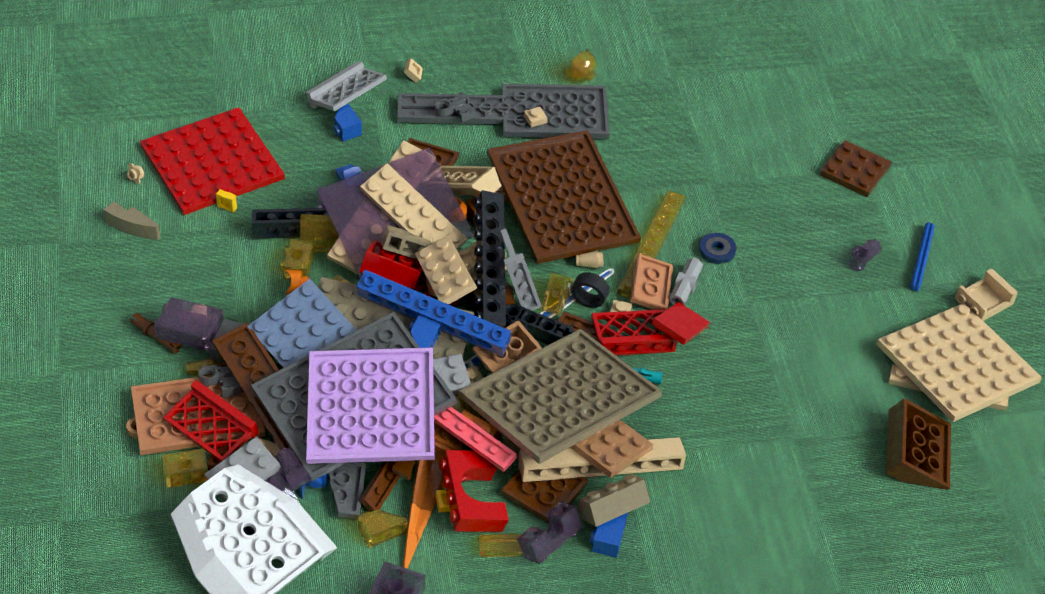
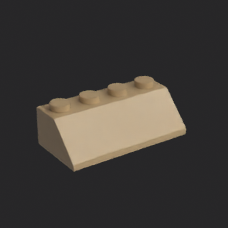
M440 166L423 179L419 187L424 189L438 185L448 190V195L458 194L459 196H477L482 190L495 192L501 187L495 167Z

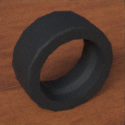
M584 272L576 277L571 287V294L581 305L589 308H598L605 303L610 288L601 276L591 272ZM582 286L591 287L598 294L589 293Z

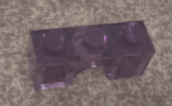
M560 502L547 513L549 518V528L547 531L531 526L517 538L525 559L540 564L583 527L575 506Z

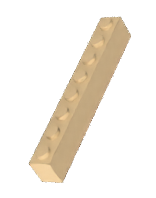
M680 437L648 440L654 444L653 450L618 474L683 469L686 453ZM572 448L560 452L541 464H538L522 449L519 452L518 466L522 482L568 479L582 476H606Z

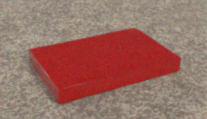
M678 302L654 318L652 324L682 345H685L708 328L710 322Z

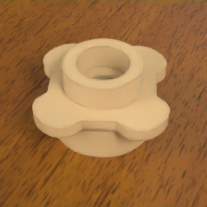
M130 163L128 165L127 177L133 180L135 184H140V179L144 177V171L141 166H134L133 163Z

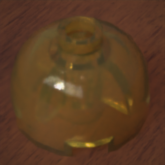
M586 49L585 53L581 51L570 61L571 67L569 69L565 68L563 71L573 82L582 83L585 80L589 82L596 75L594 72L597 68V62L593 54Z

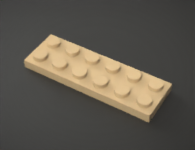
M388 163L360 186V190L401 229L433 243L449 235L457 250L467 242V238Z

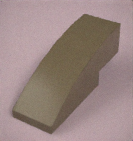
M114 201L103 209L105 222L112 227L137 237L155 240L161 238L159 225L136 208L131 207L129 210H126Z

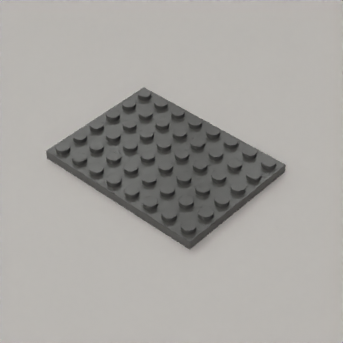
M392 312L318 351L420 347L395 312ZM308 355L252 384L251 387L310 480L314 481L346 463L307 464ZM433 367L435 416L457 404V399Z

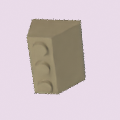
M631 474L625 476L623 480L617 483L612 482L605 485V488L599 491L595 490L587 493V496L579 501L576 511L577 517L597 527L650 503L645 480Z

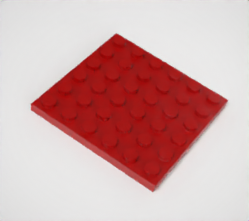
M239 107L140 141L141 148L183 215L217 204L216 193L220 189L239 196L285 179L284 172Z

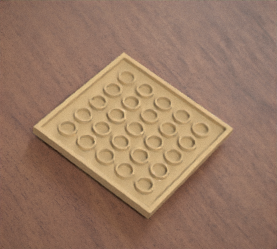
M966 304L958 305L878 339L876 344L952 422L1040 383L1042 379L1025 360L983 320L976 316Z

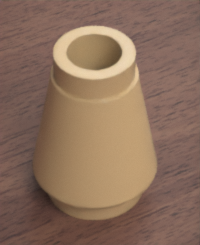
M597 250L576 255V265L599 269V267L604 265L603 252H598Z

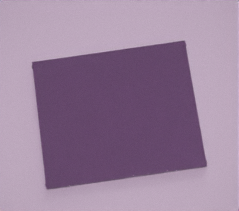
M430 148L388 163L467 239L474 237V232L469 226ZM384 165L317 190L359 279L363 275L359 271L365 253L374 239L381 241L386 224L400 228L360 190V186Z

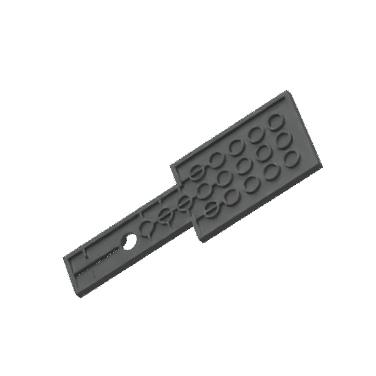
M503 83L502 95L465 94V97L469 98V104L476 111V117L465 122H461L459 112L444 117L438 116L435 113V103L444 98L451 99L460 94L398 93V122L503 124V137L549 138L588 130L594 139H609L606 86ZM541 107L547 116V123L530 127L524 117V111Z

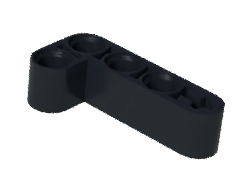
M517 304L506 305V326L504 328L519 320L535 340L547 345L574 332V329L569 325Z

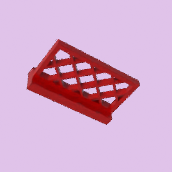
M666 309L591 314L597 341L614 355L675 352L678 341L667 334L657 333L659 331L658 328L652 330L646 326L649 322L652 324L654 316H659ZM641 317L645 322L642 324L635 320V318ZM622 318L627 322L623 325L616 321V319ZM604 319L608 323L604 326L598 320ZM631 323L638 327V329L633 331L628 328V325ZM611 325H614L617 328H619V330L616 333L613 330L609 329V327ZM643 330L650 335H640L639 333ZM624 331L631 336H621L620 334ZM605 332L611 335L612 337L602 338V334Z
M197 380L191 384L192 389L163 417L167 423L220 462L236 452L250 437L254 439L259 434L256 422ZM193 397L198 400V406L187 407V403ZM212 410L213 417L202 418V411ZM198 411V419L187 420V412ZM177 413H184V420L174 421L172 417ZM217 421H227L228 428L217 429ZM213 422L212 430L202 431V423ZM199 424V431L189 432L187 425ZM240 431L244 434L240 439L232 440L231 432ZM228 433L227 441L217 442V434ZM214 434V442L204 443L202 441V436ZM229 445V450L223 456L217 452V447Z

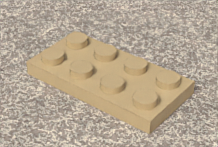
M449 235L415 253L439 301L450 304L477 289Z

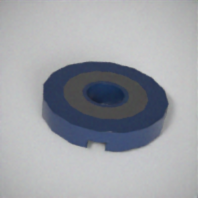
M722 233L705 235L699 245L701 256L714 264H721V262L725 261L726 263L730 262L734 258L737 249L734 240ZM714 247H719L722 250H716Z

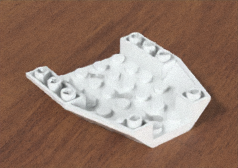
M238 464L224 468L192 491L171 513L194 576L209 594H276L316 561H322L337 549L335 544L294 498ZM217 494H224L227 497V501L220 503L215 499V496ZM251 526L255 530V534L246 535L243 528ZM279 559L282 561L283 567L279 569L274 568L271 561Z

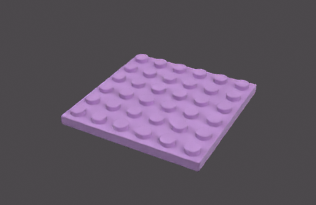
M433 348L309 351L307 464L435 460Z

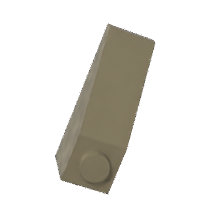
M387 224L380 241L383 249L417 259L416 252L433 243L406 230Z

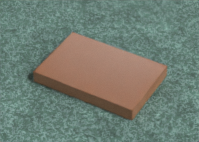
M638 253L635 260L630 302L654 310H667L673 265Z

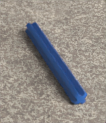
M927 222L924 226L910 284V289L916 292L921 287L935 228L934 223Z

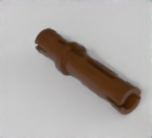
M139 313L133 315L137 320L131 318V324L141 329L144 335L151 336L172 351L173 354H177L180 351L176 347L181 349L182 343L158 328L156 323L148 321Z

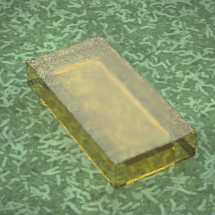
M521 534L479 535L480 557L522 556Z

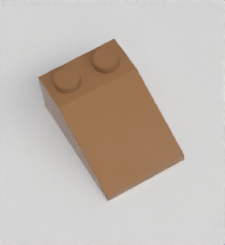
M519 320L505 328L511 331V340L503 357L478 346L472 348V351L492 374L542 349Z

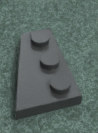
M347 462L327 473L337 517L359 520L361 508L359 499L363 492L366 463Z

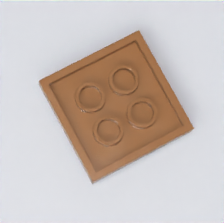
M619 420L570 448L609 478H612L653 450L654 444Z

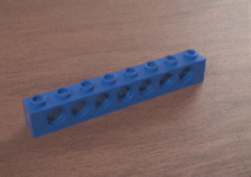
M364 271L356 286L358 296L415 320L418 315L441 323V331L502 357L511 340V331L370 271Z

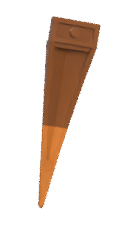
M435 422V460H417L402 572L407 570L435 507L436 490L443 489V473L439 469V461L443 458L446 450L461 451L463 442Z

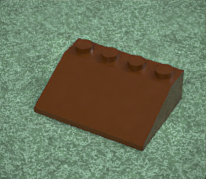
M905 398L892 406L888 413L886 474L901 482L944 490L950 489L951 423Z

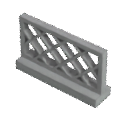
M357 61L306 92L311 108L315 109L321 106L336 111L382 83L387 77L386 74L364 68L363 62Z
M506 228L500 230L510 255L509 258L504 259L521 306L532 311L541 308L542 306L523 253L516 255Z

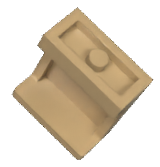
M991 268L986 271L984 279L967 288L963 285L959 286L955 299L959 304H966L976 316L984 321L1013 305L1018 292Z

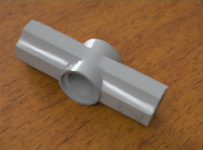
M694 257L688 259L683 271L679 272L669 298V302L672 305L678 302L685 305L690 293L693 294L703 268V263L699 259Z

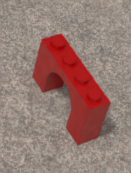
M446 450L443 458L439 461V469L443 473V487L446 488L447 492L446 503L450 507V522L453 523L454 531L503 532L509 521L505 502L477 501L467 495L461 485L462 482L467 480L491 481L497 467L475 451Z

